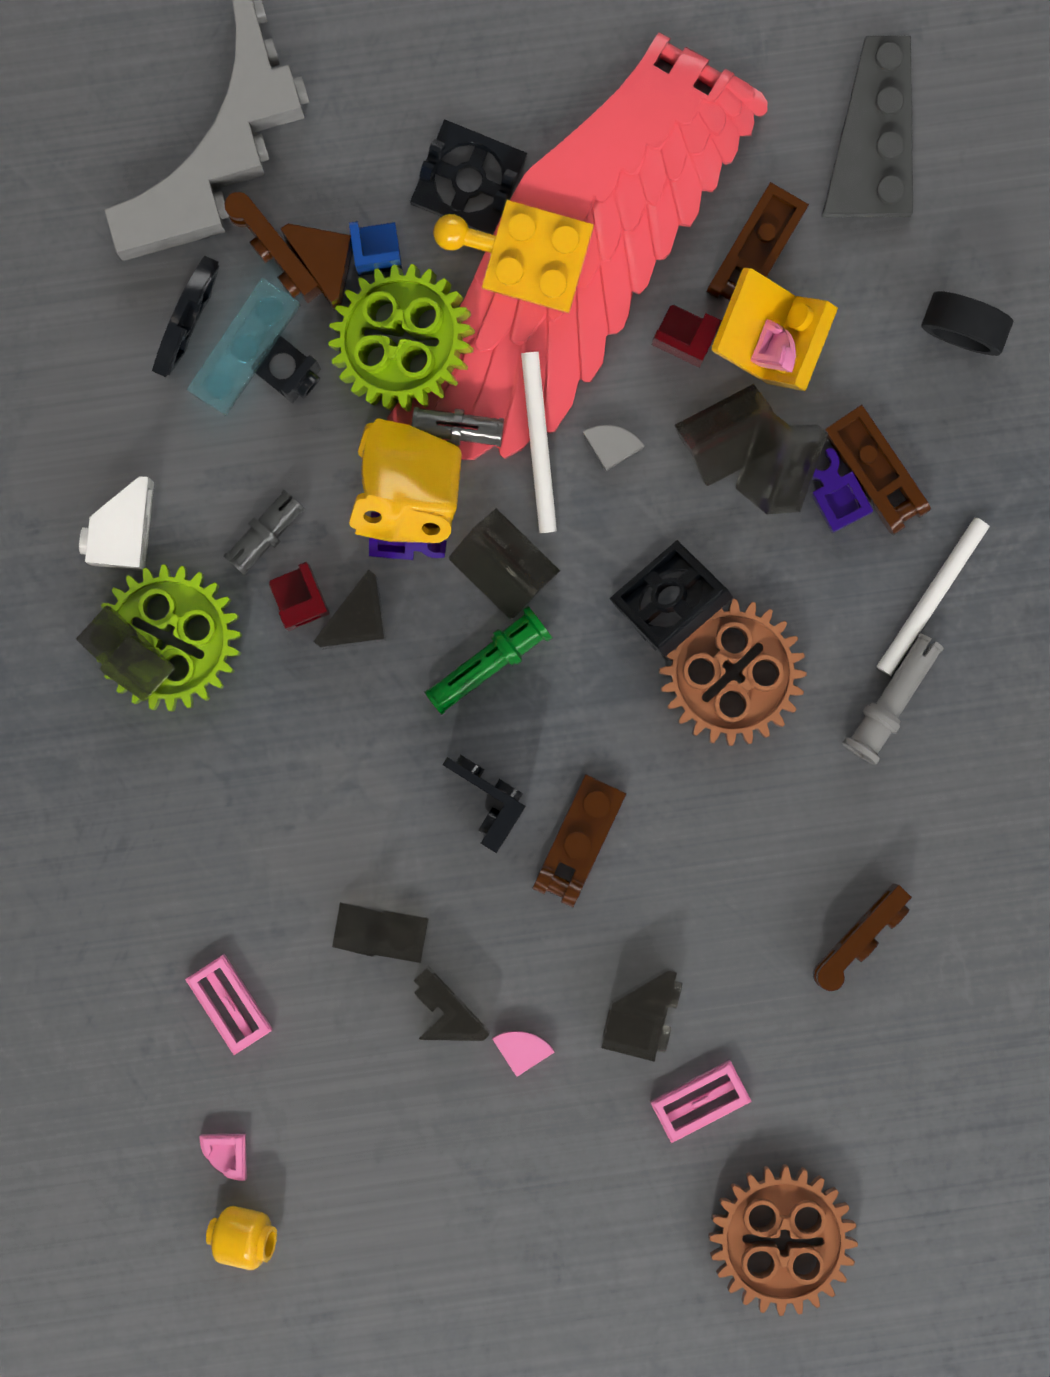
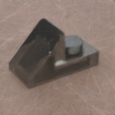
M105 606L76 638L102 664L99 669L105 675L142 701H146L176 668L111 606Z
M340 902L332 947L371 957L377 955L421 963L429 918Z
M429 965L415 977L414 982L419 986L414 992L416 996L432 1012L437 1007L444 1012L419 1036V1040L483 1041L490 1035V1030Z

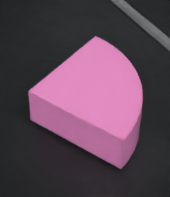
M767 319L752 355L751 362L760 367L792 373L796 358L794 339L788 330Z
M507 1031L492 1037V1040L516 1077L555 1052L543 1038L524 1031Z
M201 1134L199 1136L204 1156L217 1171L233 1180L245 1181L247 1179L246 1134Z

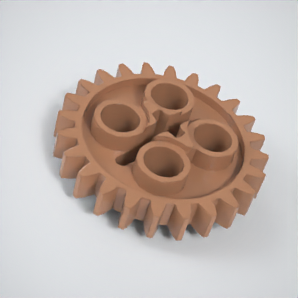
M733 599L728 611L724 612L721 608L678 645L676 650H673L666 656L667 659L672 660L671 666L659 669L660 674L671 676V682L661 687V692H674L676 696L667 705V708L675 709L682 707L684 712L678 720L679 724H683L690 719L696 722L692 735L697 736L704 728L709 729V743H715L720 733H725L727 745L733 746L736 735L741 733L746 744H751L753 741L752 730L755 729L764 738L769 737L770 733L767 723L771 721L775 725L783 727L785 723L779 712L784 710L794 713L797 710L788 700L789 696H801L804 694V691L793 685L795 679L807 676V672L794 669V663L803 659L805 655L804 653H791L789 647L795 644L798 637L783 638L781 633L787 625L786 621L780 622L776 626H772L769 623L773 610L769 609L761 617L756 616V602H751L745 612H740L737 599ZM733 628L742 632L745 637V646L740 653H730L722 646L721 637L725 630ZM756 644L762 645V651L739 672V676L743 679L740 684L732 680L710 701H703L702 695L725 674V668L722 666L724 662L734 665ZM698 659L705 660L712 667V678L707 684H696L690 679L688 668L692 661ZM766 661L775 668L776 678L770 686H761L755 682L752 671L757 662ZM726 692L737 693L743 700V711L737 717H727L720 709V698Z
M786 1164L782 1165L779 1177H774L768 1166H764L763 1180L757 1181L750 1172L746 1173L749 1187L743 1189L739 1185L732 1183L731 1187L736 1198L732 1201L721 1197L719 1202L727 1212L725 1215L712 1214L711 1217L714 1223L722 1227L721 1231L709 1233L710 1241L721 1244V1247L710 1252L712 1260H725V1263L716 1271L719 1278L732 1275L733 1278L727 1286L728 1291L733 1293L743 1287L744 1291L741 1299L743 1304L748 1305L757 1297L759 1298L758 1307L761 1313L768 1309L771 1302L775 1303L779 1316L784 1315L786 1305L790 1303L793 1304L798 1314H802L803 1301L809 1299L816 1308H819L820 1301L817 1294L823 1291L827 1295L834 1297L835 1292L830 1282L833 1279L844 1283L847 1281L845 1275L839 1270L840 1266H853L855 1264L853 1258L845 1253V1249L857 1247L858 1242L851 1237L845 1236V1233L856 1228V1223L849 1219L841 1220V1217L850 1209L848 1204L844 1202L833 1205L832 1203L839 1194L838 1190L833 1187L823 1193L822 1188L825 1179L818 1175L811 1183H808L807 1170L803 1167L798 1171L795 1178L791 1177ZM760 1205L769 1206L773 1210L772 1220L763 1227L753 1226L749 1223L750 1212L753 1208ZM804 1207H812L818 1211V1219L815 1225L807 1229L797 1227L795 1225L797 1212ZM781 1230H787L789 1236L793 1239L820 1237L823 1238V1243L821 1245H811L789 1241L786 1242L784 1250H779L774 1241L764 1240L749 1243L744 1242L742 1238L747 1234L779 1238ZM758 1251L767 1252L771 1255V1263L765 1271L757 1273L748 1269L747 1262L753 1253ZM803 1253H810L816 1256V1266L808 1274H799L793 1270L794 1260Z

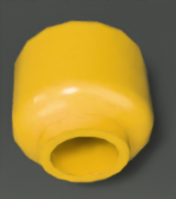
M229 1206L221 1212L218 1218H212L206 1232V1243L211 1245L212 1255L216 1262L246 1270H255L263 1262H268L273 1256L277 1242V1229L271 1225L267 1214L237 1206Z

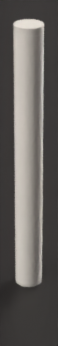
M539 351L521 353L539 533L556 532Z
M974 517L876 667L888 676L893 675L918 634L990 526L987 523Z

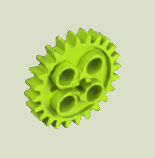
M414 264L409 266L406 275L403 274L402 269L398 265H392L390 277H386L378 268L374 269V283L370 284L360 277L358 281L362 291L359 294L350 290L345 291L347 298L351 301L349 307L340 305L335 307L344 318L342 322H333L329 325L330 328L340 334V337L329 341L328 345L332 349L342 352L331 360L332 364L338 368L347 367L340 374L339 378L346 384L354 382L351 391L358 397L367 392L366 401L373 406L382 398L383 407L388 411H392L397 400H399L404 410L411 411L413 398H416L421 405L427 407L429 402L428 393L431 391L440 398L445 397L441 387L444 381L457 386L458 382L452 374L454 368L459 370L468 369V366L460 359V354L473 352L474 348L464 342L463 338L475 334V330L470 325L461 324V322L467 320L471 316V312L466 307H458L464 299L458 291L449 293L452 284L445 278L436 283L437 275L431 269H428L422 277L420 269ZM392 303L393 311L391 316L385 321L377 322L376 314L378 309L385 304ZM428 310H435L436 317L434 322L426 328H419L420 316ZM367 329H372L384 334L400 337L406 331L418 340L438 339L439 344L437 346H428L409 339H400L398 344H396L387 336H364V332ZM377 347H383L384 356L382 360L374 366H369V353ZM426 353L427 363L425 367L418 372H411L410 363L416 355Z
M163 564L160 568L159 577L156 578L148 568H143V582L139 583L128 575L126 581L129 590L126 593L115 587L112 589L114 596L118 600L116 605L109 603L101 604V607L110 616L108 620H95V625L106 630V636L93 639V643L106 646L107 652L96 658L97 662L112 664L113 667L106 672L104 677L108 680L117 677L122 679L116 689L120 694L133 688L134 692L131 702L134 704H139L147 695L149 696V709L156 710L161 699H165L168 711L173 712L176 709L177 699L180 698L187 708H193V694L197 693L201 698L208 701L210 699L207 690L209 684L221 689L224 687L223 682L218 677L220 671L226 673H234L235 671L226 663L227 656L236 657L241 654L237 649L230 647V641L241 638L242 633L229 630V625L238 620L239 615L236 613H224L223 610L230 604L231 599L228 596L217 600L214 598L220 587L215 582L205 589L202 588L204 574L198 572L189 581L187 580V568L184 566H180L175 577H171L168 566ZM156 596H165L169 601V612L161 620L151 619L147 610L149 602ZM198 616L206 617L210 624L209 634L202 640H192L187 632L189 622ZM139 618L166 632H169L172 626H174L173 635L202 650L204 657L198 659L172 645H167L162 650L163 641L135 627L132 624V620ZM135 636H143L149 645L148 653L144 658L134 661L127 654L128 642ZM176 656H183L189 663L188 674L180 681L171 680L167 674V665Z

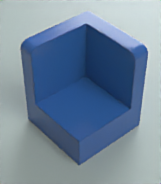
M358 221L349 222L358 276L374 274V269L377 268L382 272H390L392 265H398L402 269L395 222L367 227H359Z

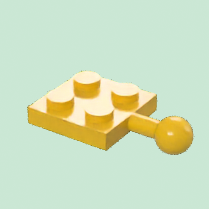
M506 200L497 235L471 229L462 217L455 214H447L439 218L434 225L433 235L436 243L445 250L452 251L468 246L491 253L482 289L570 313L594 224Z

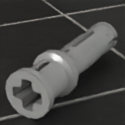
M922 633L918 634L917 640L876 704L870 703L869 706L866 705L863 710L865 716L851 738L846 737L842 742L844 747L861 759L877 765L880 760L878 753L891 733L899 731L901 721L898 717L938 655L944 650L943 646L935 641L934 644L929 646L923 656V652L932 638Z

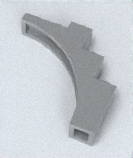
M232 0L236 20L235 61L228 92L214 124L193 154L166 179L141 195L104 209L116 253L122 261L225 233L222 219L229 217L225 210V197L223 191L215 193L214 190L264 176L262 162L270 160L262 133L258 135L253 133L304 119L301 105L309 103L302 76L293 78L289 65L272 69L273 66L280 65L273 38L264 40L260 24L268 22L262 0Z

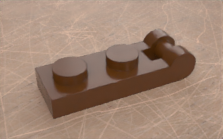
M770 182L706 292L717 299L721 295L730 301L736 283L729 279L735 269L741 272L743 268H752L767 277L809 204Z
M242 192L229 194L224 204L231 222L238 227H247L255 238L249 242L265 263L273 259L283 273L277 278L291 297L294 299L301 294L305 301L310 303L322 292L318 283L252 200Z
M860 405L824 429L823 433L850 472L853 471L863 492L892 535L904 529V522L916 515L920 518L931 510L928 501L863 405ZM900 489L905 497V501L893 507L887 496Z
M585 774L532 887L533 890L542 894L548 891L561 897V903L572 908L574 907L626 793ZM559 862L576 869L570 882L554 874Z
M893 883L816 965L813 971V978L818 986L826 991H836L841 988L845 980L843 971L855 958L859 962L865 960L879 944L875 939L879 932L886 925L893 929L908 914L910 909L905 904L912 897L900 885Z

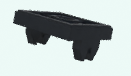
M444 119L437 138L434 139L429 147L428 157L426 161H423L419 175L420 179L410 203L440 217L447 214L458 215L466 221L469 228L493 235L503 214L506 200L510 199L526 161L527 153ZM468 145L475 146L468 162L454 166L441 160L455 148ZM488 152L494 156L501 167V185L488 180L482 168ZM465 168H473L479 171L482 176L480 187L473 192H465L456 184L458 173ZM435 174L451 180L452 187L456 192L451 206L446 204L438 193ZM482 193L494 198L493 203L482 210L464 211L470 198H475Z
M676 540L609 599L630 621L645 641L647 640L655 651L658 650L666 657L733 599V596L703 564ZM678 571L685 572L678 579L671 577L661 578L666 574ZM698 581L702 586L703 595L700 603L692 609L685 602L687 590ZM670 586L680 588L679 596L675 601L669 604L658 603L659 594L665 588ZM651 587V602L641 610L644 594ZM675 611L681 617L676 624L668 627L649 624L662 612L670 613Z

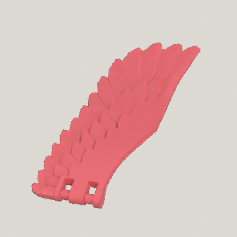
M659 32L642 60L620 88L577 129L523 175L509 200L594 224L570 313L482 289L491 253L485 251L473 281L460 307H466L471 312V316L461 322V324L470 325L475 330V334L463 338L464 342L474 348L473 352L460 354V359L468 366V369L459 370L454 368L452 374L458 384L454 386L444 381L441 384L445 395L444 398H440L431 391L428 393L429 402L427 407H424L416 398H413L411 411L404 410L398 402L388 415L387 420L411 426L414 407L454 413L455 409L465 410L464 414L496 419L504 418L501 447L497 448L499 449L500 456L506 459L522 451L530 441L521 353L539 351L547 432H556L573 405L579 380L585 383L592 382L602 366L606 337L611 334H618L624 328L629 318L633 292L640 295L648 287L656 260H665L671 253L678 227L692 226L699 215L702 191L713 192L717 188L722 163L725 165L732 163L738 151L740 136L752 135L754 115L762 117L767 113L768 102L762 92L736 77L734 73L727 69H724L721 73L708 65L709 59L687 47L683 51L669 43L671 38ZM660 59L673 66L669 74L655 66ZM698 81L712 88L709 95L695 88ZM499 221V223H498V225H497V227H496V229H495L493 235H497L498 228H499V225H500V221ZM438 424V425H441V426H449V427H452V425ZM461 427V428H464V429L478 430V429H475V428ZM461 441V444L457 446L461 449V460H475L496 445Z

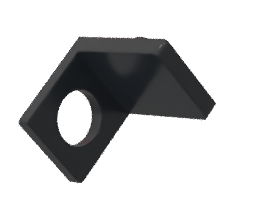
M280 335L252 367L253 372L292 404L299 396L303 399L308 396L320 380L317 374L321 368L317 360L311 355L306 357ZM288 354L295 360L296 368L289 378L278 379L271 374L269 366L274 356Z

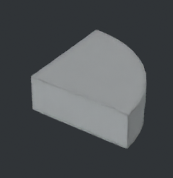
M599 425L589 428L582 433L605 471H608L645 447L633 433L618 426Z

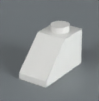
M139 476L89 517L88 528L82 527L79 540V552L86 555L85 562L87 564L142 571L143 568H146L154 481L149 477Z

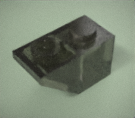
M665 968L611 1000L600 1043L601 1048L655 1062L657 1051L666 1052L671 1026L664 1025L668 1007L677 1008L683 984L682 982L675 981L677 975L675 970Z

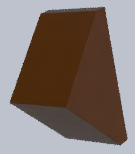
M289 223L283 226L281 231L304 267L318 283L321 292L332 308L336 310V305L342 306L353 250L351 235Z

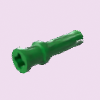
M529 606L523 609L524 615L506 629L494 631V635L491 636L493 641L429 690L424 691L441 715L508 663L512 666L515 663L518 665L522 662V655L542 640L548 642L553 638Z

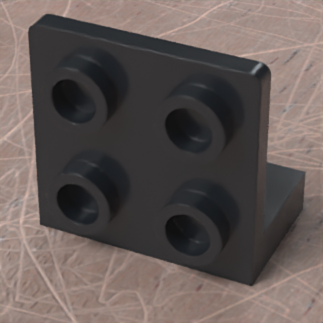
M461 754L456 762L447 757L443 766L505 804L501 811L492 807L478 831L485 835L480 844L497 853L526 807L519 802L523 793L501 779L493 786L480 778L485 769Z

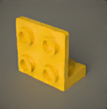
M743 268L713 342L712 351L769 385L806 391L838 307L826 300L795 296L754 269ZM767 319L788 330L794 339L796 358L792 373L760 367L751 362L752 355Z

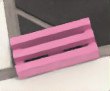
M225 954L185 979L233 1055H236L273 1030ZM221 968L259 1027L256 1031L253 1032L215 973V970ZM204 977L208 979L245 1038L239 1042L200 983V980Z
M730 1060L650 1101L671 1143L752 1102ZM726 1074L728 1075L729 1081L667 1113L665 1112L664 1106ZM734 1089L738 1094L736 1098L676 1129L673 1128L672 1121Z

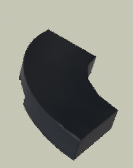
M204 256L192 274L162 338L152 368L153 372L164 377L170 376L184 356L196 323L211 298L219 270L218 261Z

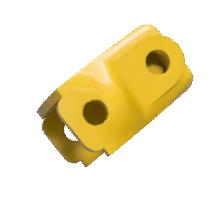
M380 418L366 424L358 447V454L362 458L361 475L364 493H360L355 499L349 525L355 529L356 535L388 542H443L451 534L452 520L457 509L462 458L461 449L453 443L410 425ZM376 511L381 515L379 517H369L365 512Z

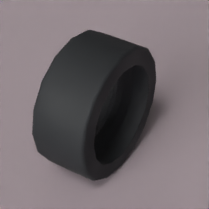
M937 291L932 295L921 327L932 336L957 347L980 354L999 356L1003 351L1014 321L1008 314L984 302L956 293Z

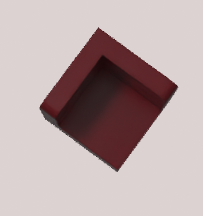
M671 305L651 345L700 368L722 320L707 313L701 318L676 305Z
M307 561L299 564L298 569L274 578L269 582L280 610L278 613L285 629L288 631L330 615L311 566Z

